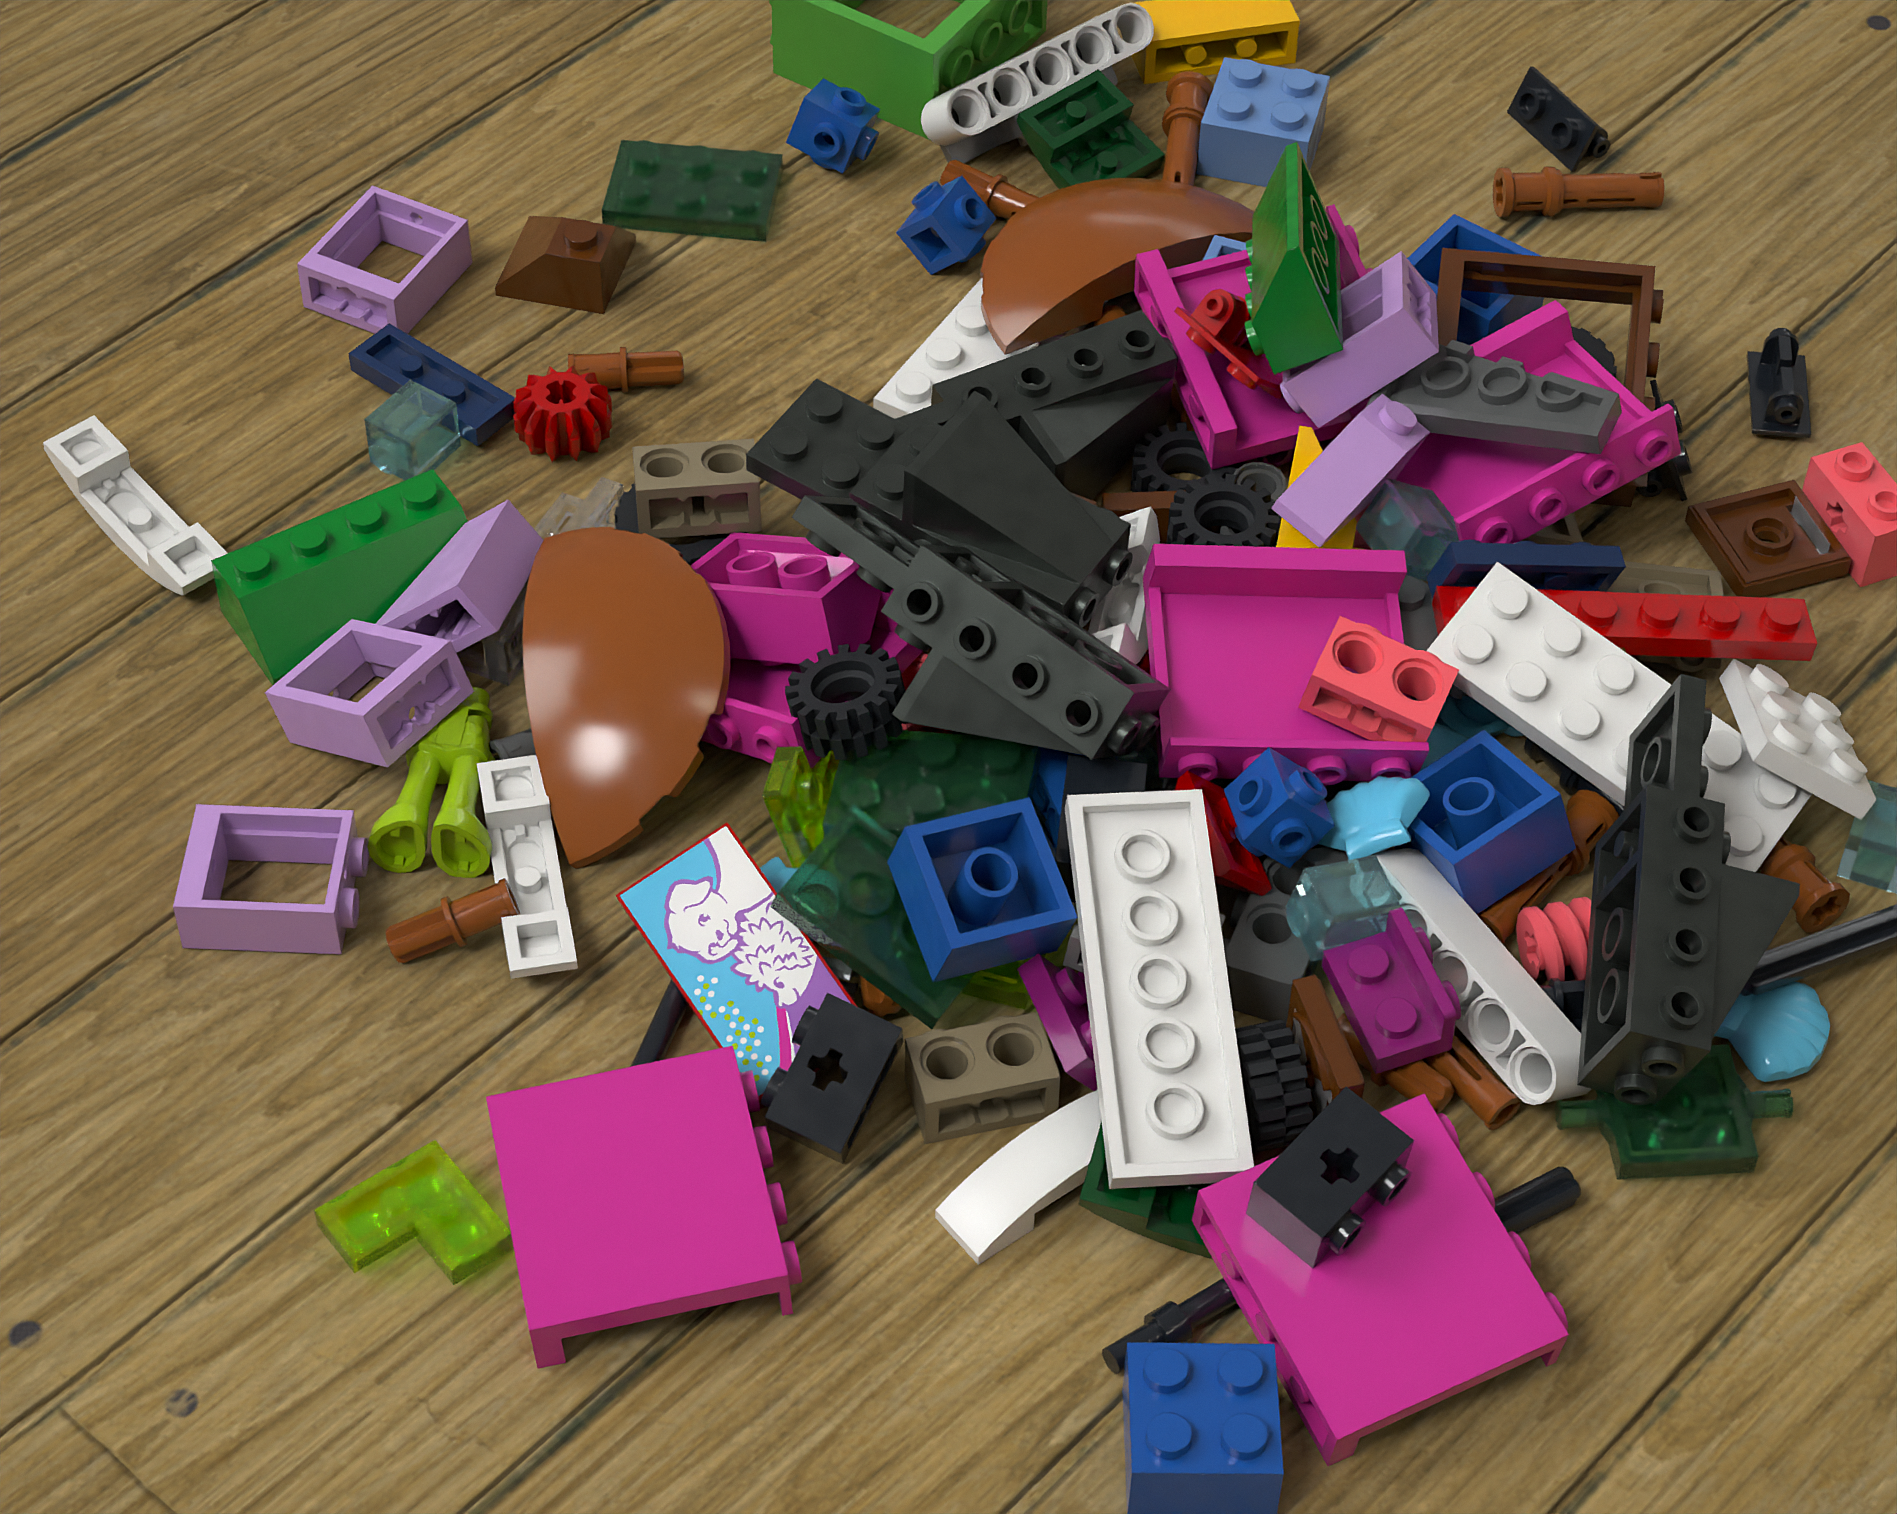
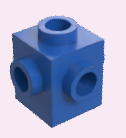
M823 78L804 97L786 143L809 155L817 165L827 169H835L843 174L857 158L865 161L871 153L879 136V132L873 129V125L880 109L866 102L865 97L859 92L850 88L839 87Z
M960 176L943 186L938 181H935L923 188L911 202L915 209L896 234L929 274L932 275L958 261L963 263L975 256L986 244V240L982 236L995 221L996 217L965 178Z
M1270 747L1224 789L1237 824L1234 832L1239 842L1253 855L1262 857L1266 854L1288 868L1310 848L1317 845L1323 836L1335 826L1324 800L1327 796V790L1320 779L1307 768L1296 764Z

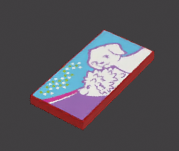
M727 822L615 895L717 1047L733 1046L739 1073L752 1070L760 1109L765 1107L760 1103L773 1073L778 1067L788 1071L800 1047L792 1043V1038L807 1007L810 1005L819 1009L827 993L857 1006Z

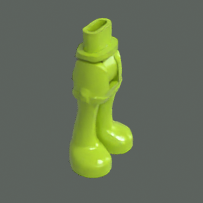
M472 687L474 692L407 751L406 761L409 770L405 784L396 803L374 823L367 845L369 856L383 869L395 873L412 872L421 866L427 849L429 810L436 784H448L442 807L434 822L431 834L432 854L438 867L450 876L475 878L484 873L489 867L492 852L491 838L475 813L477 796L480 790L477 763L495 761L489 746V731L492 727L493 713L488 708L490 696L486 690Z

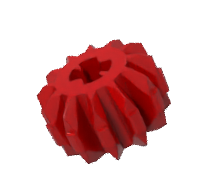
M574 365L566 372H556L549 366L546 376L528 375L526 386L516 389V398L513 402L515 412L513 415L515 432L518 433L519 441L526 442V445H528L531 455L547 452L552 462L561 455H569L577 462L580 451L598 452L601 440L610 438L612 400L610 394H608L607 386L600 385L595 372L579 375Z

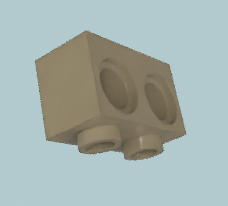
M754 438L632 447L639 534L646 533L655 538L762 531L759 477L746 471V454L755 445Z
M1038 1012L1014 1017L999 1016L984 1023L949 1030L934 1029L919 1036L905 1038V1082L925 1144L1041 1121L1058 1110L1060 1074Z

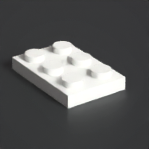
M1733 659L1719 679L1752 761L1862 820L1877 799L1865 775L1867 768L1858 760L1852 747L1854 740L1844 730L1839 719L1841 716L1839 709L1829 700L1816 693L1810 692L1807 697H1804L1788 688L1789 684L1781 675L1765 665L1757 664L1753 669Z

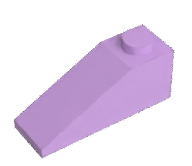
M1381 394L1342 430L1276 500L1271 509L1320 548L1394 482L1430 431L1417 422L1415 414L1402 403L1391 401L1384 394Z

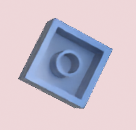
M1224 57L1201 121L1197 174L1267 187L1285 147L1295 142H1298L1310 171L1324 129L1330 76L1311 73L1304 69H1288L1260 64L1249 59L1238 60Z

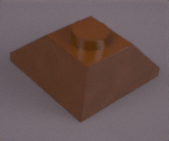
M529 216L495 286L496 296L604 314L636 244V234L617 226L594 223L587 220Z

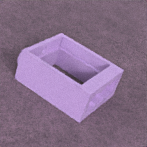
M371 186L297 263L303 306L374 334L389 323L408 334L472 264L468 220ZM381 241L424 256L400 283L357 268Z
M1402 251L1341 290L1343 350L1283 371V382L1280 384V388L1285 400L1296 413L1301 414L1305 412L1318 428L1439 352L1436 294Z
M351 619L269 688L265 694L290 743L388 768L471 695L474 690L451 640ZM374 676L385 678L360 701H348L352 695ZM333 690V696H327ZM414 707L415 714L412 719H409V711Z
M196 804L173 905L182 947L192 949L341 954L346 928H356L358 923L359 892L357 888H354L356 877L366 876L369 861L368 839L358 837L354 810ZM228 860L332 864L325 905L220 900Z

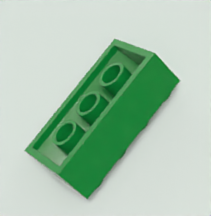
M1298 142L1287 145L1252 216V239L1246 241V249L1252 265L1246 267L1245 271L1252 292L1245 294L1246 305L1251 320L1245 322V330L1254 354L1256 356L1265 354L1274 374L1343 350L1339 240Z
M431 469L211 560L221 612L268 680L274 685L351 619L376 624L468 520L461 504L436 472Z

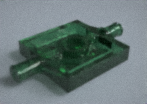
M1729 1044L1711 1045V1051L1656 1104H1627L1616 1099L1612 1093L1596 1090V1100L1556 1101L1555 1119L1558 1122V1130L1598 1127L1609 1144L1617 1180L1753 1173L1759 1157L1751 1129L1753 1119L1791 1118L1794 1105L1793 1097H1790V1089L1750 1092L1747 1085L1737 1074Z

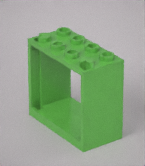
M769 0L772 6L770 44L773 45V73L810 89H813L823 78L839 87L853 89L862 94L866 102L880 109L877 118L928 140L930 139L922 128L921 113L924 106L930 100L1023 54L1046 31L1047 0H954L961 3V5L929 35L922 38L857 11L856 9L865 0Z

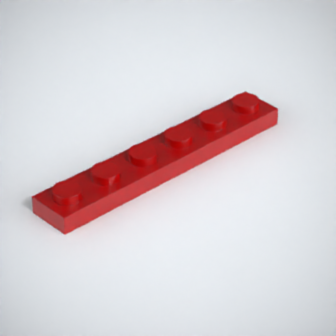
M1436 586L1432 607L1438 636L1477 587ZM1537 589L1629 655L1811 661L1818 644L1804 599Z

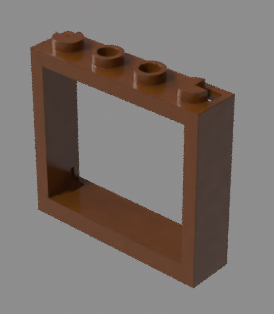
M1442 248L1437 292L1438 343L1447 346L1451 340H1457L1462 290L1631 305L1624 387L1653 412L1655 410V397L1644 395L1646 377L1656 378L1660 343L1649 342L1650 324L1661 323L1664 303L1663 290L1654 289L1655 266ZM1648 472L1591 502V504L1631 507L1636 487H1647Z

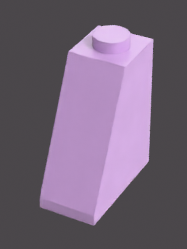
M506 500L465 523L376 624L451 640L456 653L499 630L529 578L535 556L543 539L509 500Z

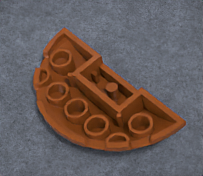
M1102 179L1075 184L1042 196L1014 214L1000 230L996 238L990 242L985 253L980 278H983L981 311L986 326L996 344L1006 355L1101 319L1104 301L1134 290L1136 254L1158 249L1167 270L1203 261L1214 235L1244 243L1251 240L1254 211L1236 201L1206 189L1161 179Z
M614 527L582 528L544 538L532 565L524 603L522 634L523 671L533 742L546 795L549 796L553 819L569 865L575 869L598 861L627 844L642 833L643 828L640 825V819L663 796H679L703 760L704 756L698 744L711 714L721 715L723 713L729 685V636L720 603L711 585L704 577L693 570L682 558L683 555L664 541L646 533L639 534L627 530L614 529Z

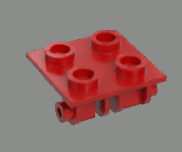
M1215 289L1203 298L1194 312L1176 307L1174 312L1190 325L1186 335L1210 354L1214 355L1218 350L1231 361L1226 370L1234 378L1252 390L1259 386L1271 396L1277 399L1282 398L1283 394L1280 384L1283 382V373L1274 374L1268 360L1262 355L1256 356L1249 343L1245 322L1251 320L1244 298L1223 289Z

